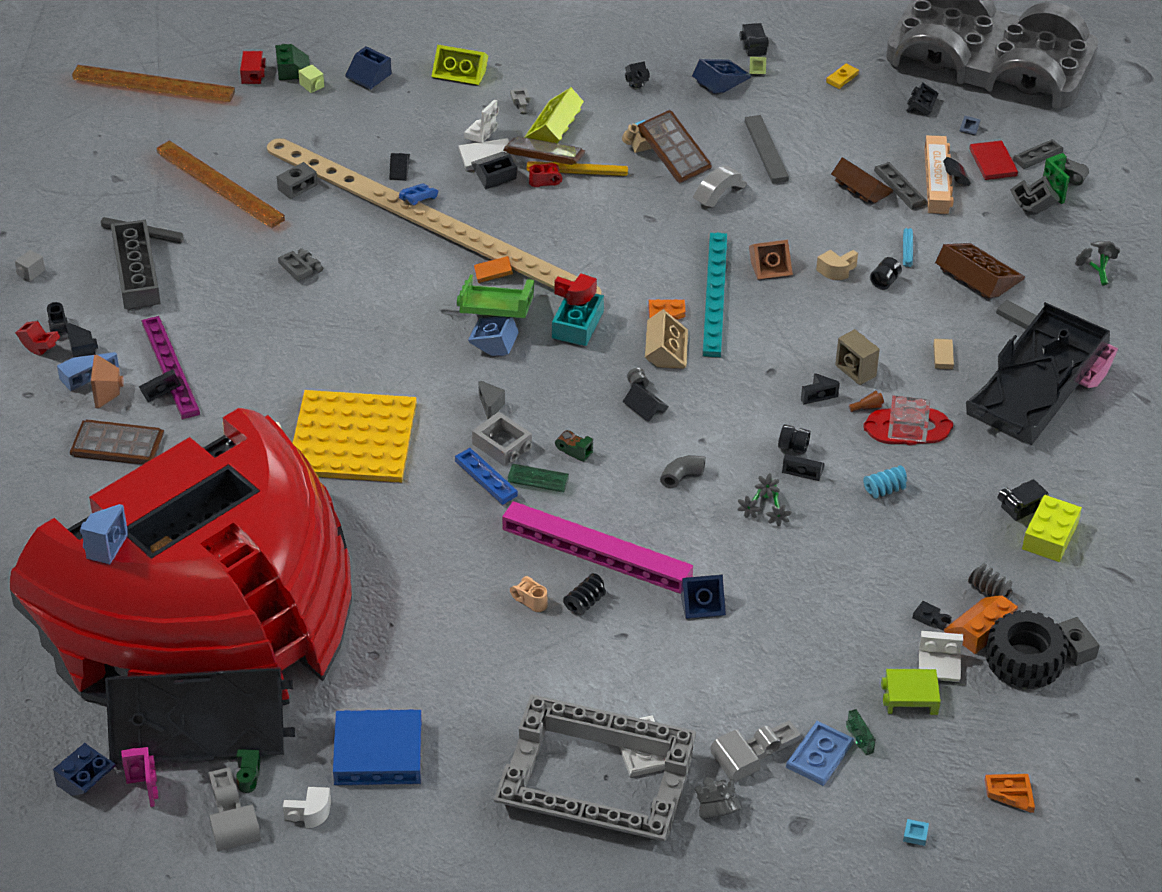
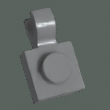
M527 88L510 90L513 105H519L520 113H527L526 106L527 103H530Z

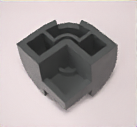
M1043 176L1032 185L1023 180L1010 189L1016 203L1023 210L1030 213L1038 214L1060 201L1058 194L1054 191L1046 176Z

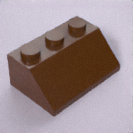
M843 157L831 173V175L836 177L834 181L842 186L844 184L848 185L847 189L854 194L860 193V198L867 203L869 200L877 203L894 191Z

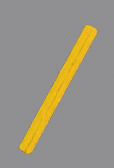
M528 161V162H527V171H529L530 166H532V165H534V164H539V165H540V164H550V163H556V162ZM556 163L560 169L559 173L628 175V166L579 163L567 165Z

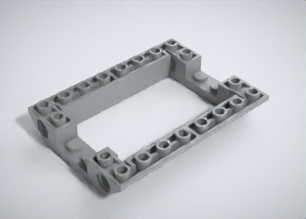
M531 694L519 726V740L511 763L505 766L494 802L665 841L670 835L691 764L696 731ZM551 731L666 757L665 772L657 798H654L652 802L649 823L648 815L526 788L545 732Z

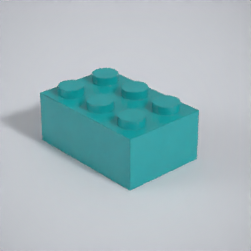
M595 294L589 302L582 305L567 304V298H564L552 321V338L587 346L604 312V295Z

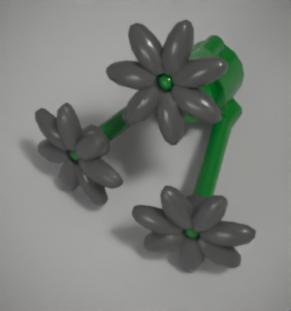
M771 473L767 475L766 479L762 476L758 477L762 484L755 485V488L758 490L752 500H750L749 496L745 497V501L738 499V503L741 506L737 510L745 511V518L750 514L752 517L757 518L756 512L762 510L755 506L758 503L757 499L762 496L770 499L773 497L775 506H772L773 512L766 513L767 516L771 517L768 523L771 524L776 521L777 526H781L782 521L789 522L786 516L791 515L792 512L785 511V505L779 506V494L777 492H780V489L776 485L779 483V479L772 480Z

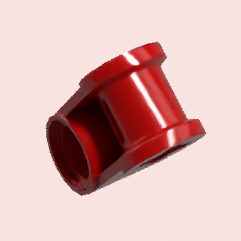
M556 163L534 164L530 166L529 185L541 187L560 184L563 178L559 173V166Z

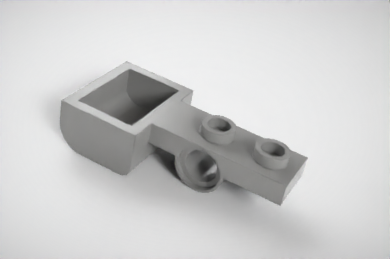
M790 720L772 729L770 726H763L755 732L753 738L747 741L736 729L717 738L711 745V754L728 778L734 779V782L759 771L760 759L800 741L801 735Z
M230 767L209 772L219 812L209 815L217 851L261 841L253 804L244 807L240 806L236 784L234 783Z

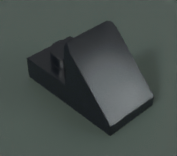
M391 153L389 180H407L410 154Z
M814 373L813 384L802 386L801 401L803 405L837 398L840 383L837 380Z

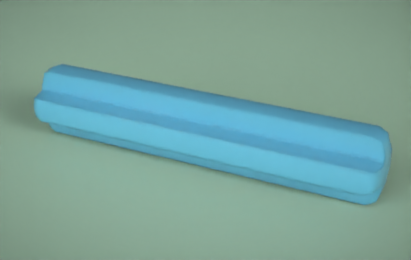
M905 228L903 233V265L905 267L913 265V230L911 228Z

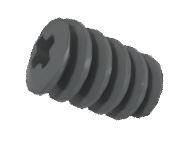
M983 563L969 576L968 583L973 584L975 588H979L981 592H985L987 596L1002 595L1008 600L1011 597L1013 582L1009 580L1005 584L1006 577L1002 576L998 579L999 572H995L992 575L993 568L986 570L987 564Z

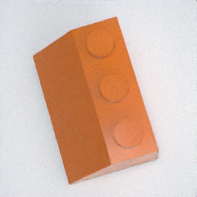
M1002 595L985 597L947 626L944 632L963 634L962 645L976 654L987 645L990 629L995 624V621L1000 617L1003 618L1005 614H1013L1014 611H1017L1018 606Z

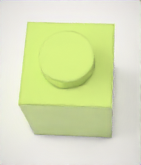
M310 65L299 70V83L310 93H313L324 87V75L316 67Z

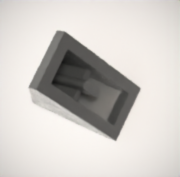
M478 381L479 398L487 419L498 413L505 404V390L484 381Z

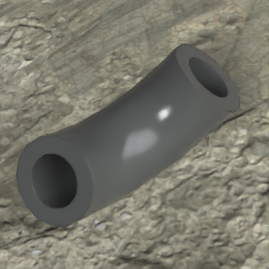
M687 455L675 459L665 467L660 482L665 487L675 488L683 476L690 474L702 476L706 457Z

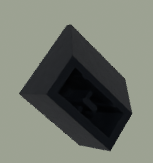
M502 151L471 162L485 190L517 178V165L509 153Z

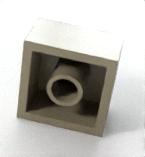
M854 329L838 338L835 365L857 384L862 385L876 377L880 349Z

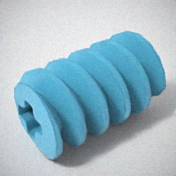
M899 465L897 468L893 467L890 470L886 469L883 472L865 476L863 479L864 487L874 499H877L879 495L892 494V489L895 492L899 491V487L902 490L906 489L907 474L904 467Z

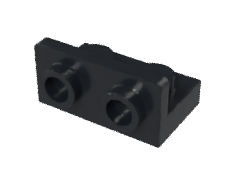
M922 82L919 87L916 86L911 92L912 96L907 102L908 108L906 111L910 112L914 107L919 112L928 116L939 93Z

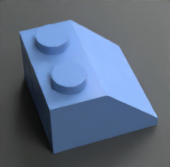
M513 317L479 318L468 341L491 356H504L509 354L519 332Z
M118 504L92 513L86 522L82 523L80 533L83 537V548L85 549L87 559L111 564L128 536L123 505Z

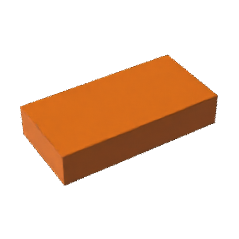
M509 256L474 265L478 283L513 274Z

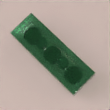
M512 464L508 474L509 483L563 493L569 480L568 473Z

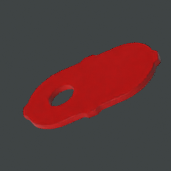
M902 406L901 408H886L874 411L864 422L863 428L864 431L868 432L878 442L885 444H907L910 446L937 443L944 440L953 429V421L936 409ZM922 421H930L935 425V428L925 430L919 424Z

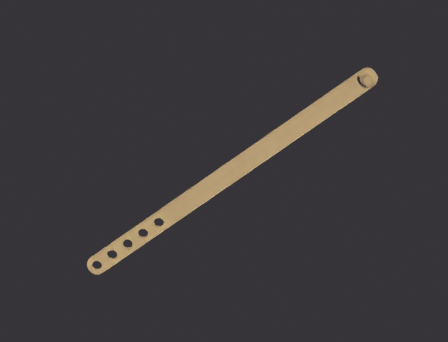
M274 139L267 145L269 154L294 166L305 162L307 165L311 162H318V165H309L317 171V177L492 260L509 256L513 270L553 289L554 280L557 276L571 281H575L577 276L420 202L412 205L407 200L403 201L399 199V192L286 139ZM283 146L282 149H275L274 147ZM293 154L301 155L300 157H292ZM330 170L336 171L334 174H328L327 172ZM346 179L354 180L353 182H345ZM597 286L596 294L601 295V289Z

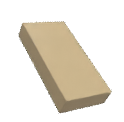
M934 339L935 368L953 369L952 339Z

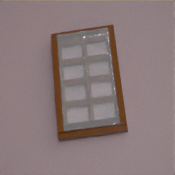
M668 110L638 124L639 131L679 184L712 168L710 161L673 111Z
M518 136L513 138L503 149L504 152L512 155L567 165L577 164L586 151L580 147Z
M86 419V421L82 420L69 453L74 455V457L143 465L155 458L164 435V430L156 427Z

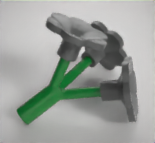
M1111 241L1091 242V246L1098 247L1100 268L1090 258L1092 248H1085L1077 256L1075 265L1079 266L1084 263L1091 265L1099 272L1101 285H1107L1108 279L1105 270L1107 262L1110 258H1118L1120 248L1116 247Z

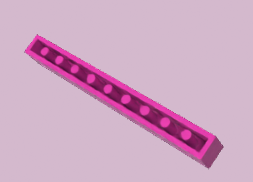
M513 501L502 516V528L504 531L681 594L682 578L693 577L692 564Z

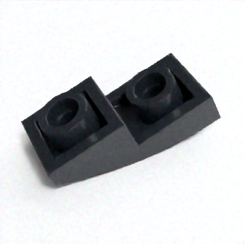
M946 157L943 160L946 172L949 175H954L957 183L970 186L971 182L965 168L956 160Z

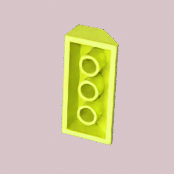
M572 87L552 98L524 138L558 143L562 139V134L569 129L568 125L575 120L574 116L581 111L580 107L584 101Z

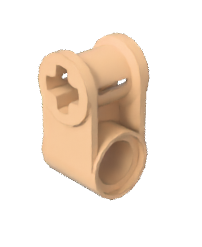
M525 576L522 578V582L510 588L512 597L531 610L542 612L547 609V589L532 578Z

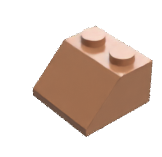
M788 240L757 243L749 246L751 264L757 280L793 275Z

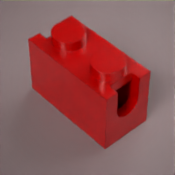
M243 51L240 68L241 84H261L262 77H265L266 58H263V51Z

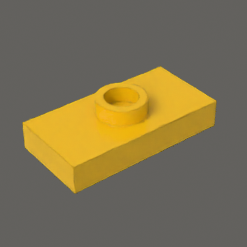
M846 63L828 76L826 83L840 89L859 75V69Z

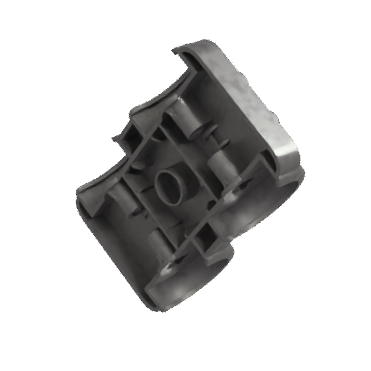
M911 0L888 39L886 58L895 67L899 65L901 56L922 61L928 68L933 70H940L944 67L957 70V82L959 84H972L986 88L989 92L992 91L996 80L1015 85L1025 94L1033 95L1042 92L1053 95L1052 107L1058 109L1070 107L1075 102L1095 62L1099 41L1096 36L1089 33L1086 22L1076 11L1060 3H1039L1028 8L1021 16L997 11L993 0Z

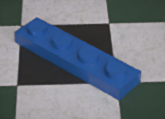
M471 448L455 456V462L502 505L518 496V491Z

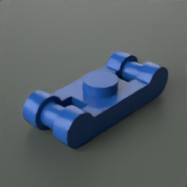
M422 183L401 190L399 199L407 200L410 204L416 205L418 201H423L427 198L435 199L438 195V190L429 188L428 185Z

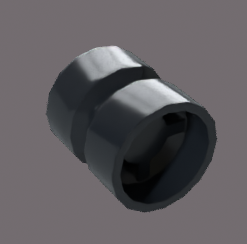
M885 257L871 272V283L878 289H888L902 272L900 263L892 257Z
M784 424L779 436L778 448L788 451L792 448L796 453L805 454L809 445L811 431L803 428L796 430L795 426Z

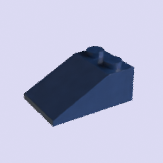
M699 59L692 74V77L697 80L698 84L706 86L708 91L714 94L724 93L750 79L752 76L730 59Z

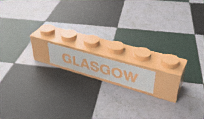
M926 135L924 152L928 213L949 214L950 207H953V197H950L953 193V186H950L952 184V175L946 172L943 163L946 157L951 158V155L948 154L950 143H947L946 136Z

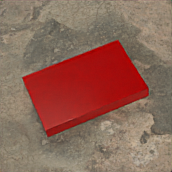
M1002 140L970 144L969 149L984 180L1015 177L1018 175V170Z

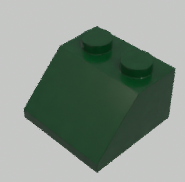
M292 44L275 45L278 79H299V70L310 66L309 56Z

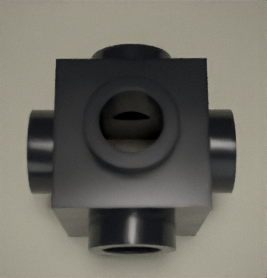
M645 61L629 64L625 67V79L629 86L635 85V88L645 86L644 83L649 81L650 73L648 68L646 69Z

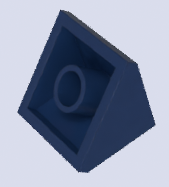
M723 574L682 578L681 600L686 619L726 615Z

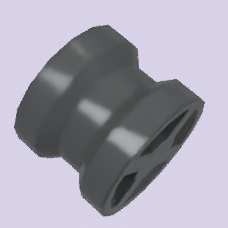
M634 368L628 372L627 380L631 387L634 383L645 388L648 386L649 380L642 368Z

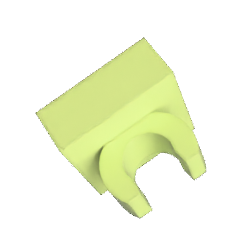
M750 57L749 74H766V57Z

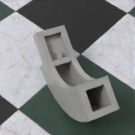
M721 166L712 171L702 181L693 198L705 206L714 208L726 189L731 186L745 188L747 182L742 179V174L730 166Z

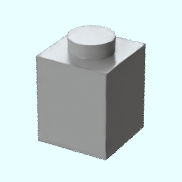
M31 250L15 260L17 275L28 281H32L45 271L43 256Z

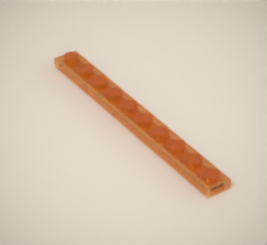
M77 65L72 73L73 80L222 102H231L235 94V87L85 65Z
M169 140L157 147L159 155L269 227L274 228L285 221L284 214Z

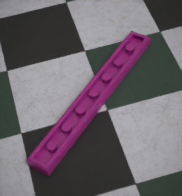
M155 316L141 320L162 374L173 369L181 383L180 387L170 391L181 419L200 415L198 405L160 317Z

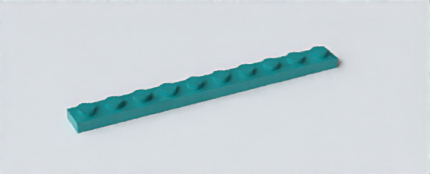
M710 232L703 340L704 357H721L727 233Z

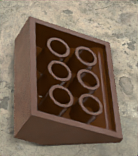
M972 243L943 244L935 261L942 271L952 273L955 279L968 283L967 286L969 288L982 292L981 295L986 298L1001 296L1025 278L1018 271Z

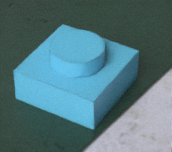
M907 819L903 842L925 846L929 823Z

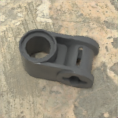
M1067 158L1064 172L1069 176V183L1079 186L1088 176L1089 168L1084 164Z

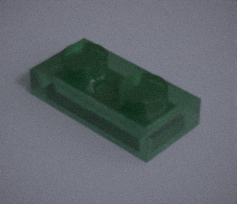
M857 709L849 711L848 720L846 721L848 731L854 735L857 746L862 748L865 755L874 753L876 739Z

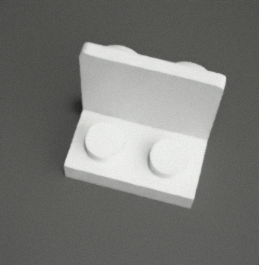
M493 100L482 111L481 119L476 120L464 132L465 139L483 143L496 131L498 126L496 116L499 112L497 100Z
M921 631L918 669H936L938 680L960 682L963 634Z

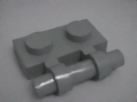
M303 248L298 250V254L291 251L278 257V263L297 281L313 275V270H316L318 273L323 271L321 262L314 259L312 254Z

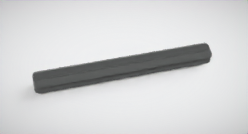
M103 217L100 223L101 227L111 229L110 224L127 221ZM147 226L149 237L182 243L184 239V234L181 232Z

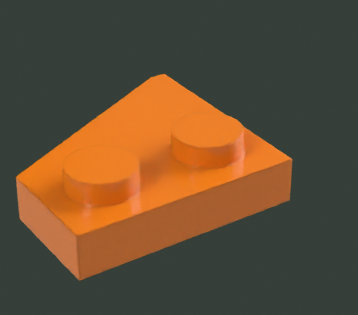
M649 300V318L663 309L677 320L685 317V300Z
M1029 774L985 775L984 781L988 798L1034 813L1035 804Z

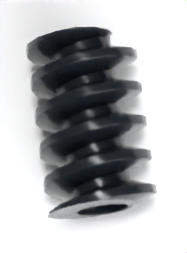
M591 573L573 591L564 596V605L568 610L583 615L586 610L590 609V606L595 605L596 601L605 596L604 581L598 574Z

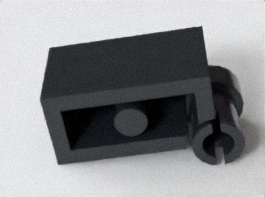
M762 23L742 24V31H740L739 36L740 41H743V50H746L747 56L767 55L769 40L765 35Z
M1032 479L1012 490L1009 488L1002 489L997 499L1002 502L1001 508L1015 521H1018L1036 512L1043 496H1048L1049 493L1036 480Z

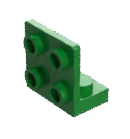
M1064 153L1047 158L1043 176L1049 179L1054 191L1058 194L1060 200L1058 202L1060 204L1065 203L1069 176L1064 172L1067 159Z

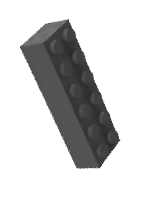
M146 219L110 224L124 309L161 304Z

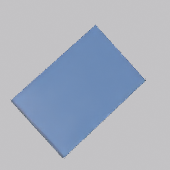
M816 721L787 761L786 768L824 786L854 744V738Z

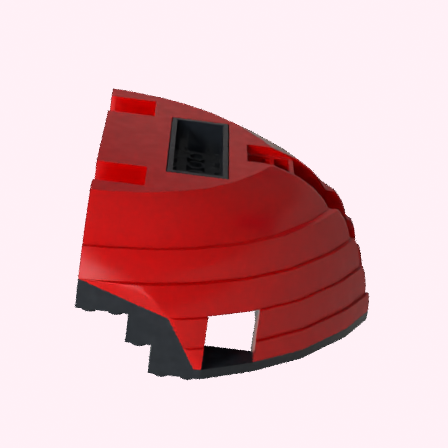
M237 408L222 417L225 435L207 446L201 447L189 437L91 495L89 499L92 513L118 504L124 506L128 536L111 564L86 558L80 529L82 523L86 522L88 517L68 529L57 519L53 518L36 528L18 558L16 566L11 570L10 592L13 606L38 629L41 646L54 658L57 674L81 698L107 704L105 678L121 676L115 671L114 666L131 669L127 676L271 667H281L282 671L299 660L321 681H324L341 648L352 603L350 556L341 523L334 510L327 488L320 482L312 465L303 453L291 442L280 426L269 415L263 416L261 413L250 409ZM282 690V705L290 704L288 690Z

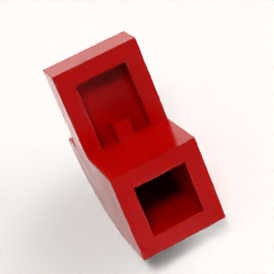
M582 273L579 274L575 281L559 276L554 280V294L567 298V304L569 305L585 304L597 292V278Z
M38 321L26 322L15 332L25 348L36 355H43L48 349L53 348L56 345L55 342L60 338L57 331L46 333Z

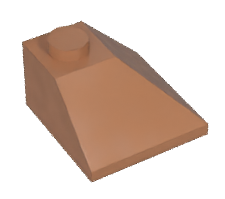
M94 355L91 375L95 408L102 407L120 395V387H124V377L120 376L119 368L99 355Z

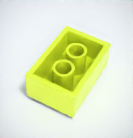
M1044 495L1025 532L1022 549L1060 562L1078 526L1082 507Z

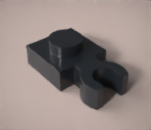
M922 601L914 611L912 619L929 627L932 624H936L938 629L944 631L946 623L950 624L952 617L948 614H940V608Z

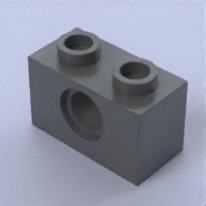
M305 162L276 176L278 190L289 199L318 185L317 171Z
M1078 617L1058 623L1067 636L1068 651L1066 657L1075 666L1097 658L1100 645Z

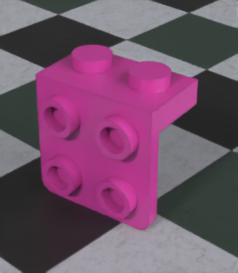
M148 747L122 750L126 783L146 781L150 807H155L154 799H158V789L156 786L157 775L154 756H149Z

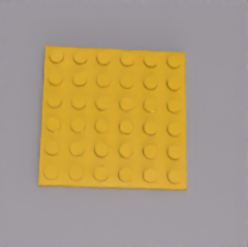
M304 390L293 444L303 453L318 477L402 483L417 398Z

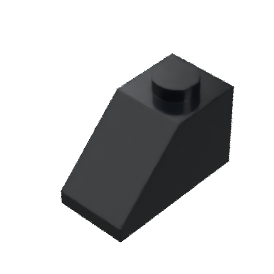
M66 323L73 358L96 355L95 349H98L97 339L92 338L91 331L71 323Z

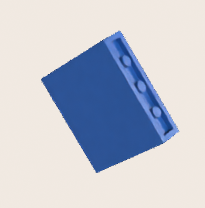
M421 710L336 711L333 758L334 785L421 784Z

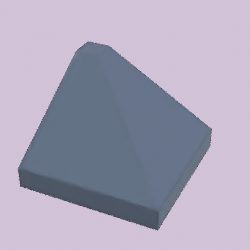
M964 116L959 131L976 135L981 120Z

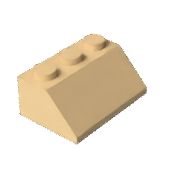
M663 309L647 320L645 358L660 368H686L688 329Z

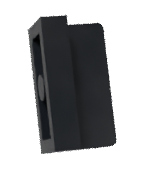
M171 369L140 385L139 388L149 403L180 387L181 383L175 371Z
M636 383L633 384L623 399V403L646 421H650L657 410L666 412L669 407L644 386Z
M785 454L782 473L820 481L825 463Z

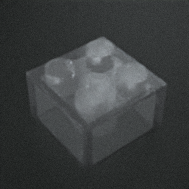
M892 395L888 438L926 442L930 399Z

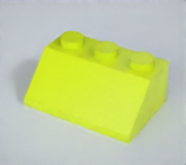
M437 44L431 77L479 85L486 72L489 56L485 52Z

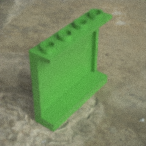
M470 274L468 280H465V285L462 286L460 294L457 296V306L460 307L459 313L526 318L534 297L535 280L527 279L523 290L474 286L473 275Z

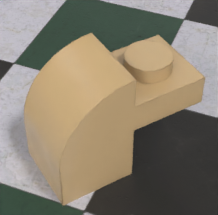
M829 250L817 257L816 270L832 280L849 278V271L857 267L858 253L852 250L840 257L832 250Z

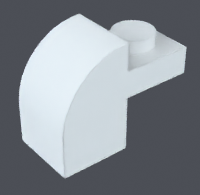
M308 787L306 801L284 800V820L293 822L304 821L305 828H313L322 824L330 812V788Z

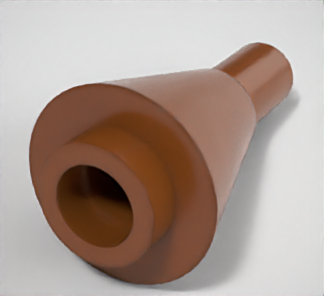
M875 390L859 402L850 404L849 409L852 412L859 409L882 408L884 399L882 394Z

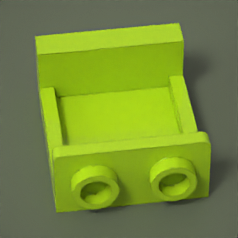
M886 669L885 677L881 678V689L885 690L883 706H887L888 714H892L893 707H929L930 715H938L941 701L936 669Z

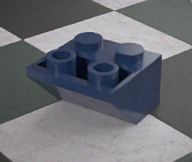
M365 46L355 53L345 77L371 90L392 74L391 58Z
M84 742L53 769L56 786L70 796L86 793L116 766L115 763Z

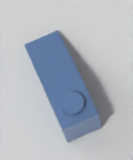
M115 352L98 354L119 368L118 357ZM94 355L74 357L57 365L59 379L70 391L91 382Z

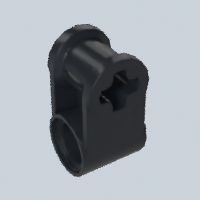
M59 302L50 303L47 306L50 332L67 333L66 323L68 322L63 305Z

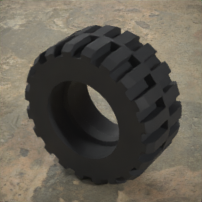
M1021 610L1014 611L1013 614L1003 615V618L1000 617L992 625L987 642L986 661L991 671L995 672V675L1000 680L1004 679L1006 684H1014L1017 688L1021 689L1022 687L1034 689L1036 686L1041 688L1046 686V683L1048 685L1053 683L1062 674L1068 651L1067 636L1062 631V627L1058 623L1055 624L1054 620L1049 616L1046 618L1044 614L1039 612L1037 614L1032 613L1030 610L1021 612ZM1020 644L1035 647L1041 653L1033 655L1024 654L1012 646Z

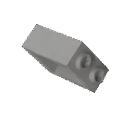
M498 412L472 431V444L506 467L532 448V433ZM502 430L516 439L515 442L506 448L491 439Z

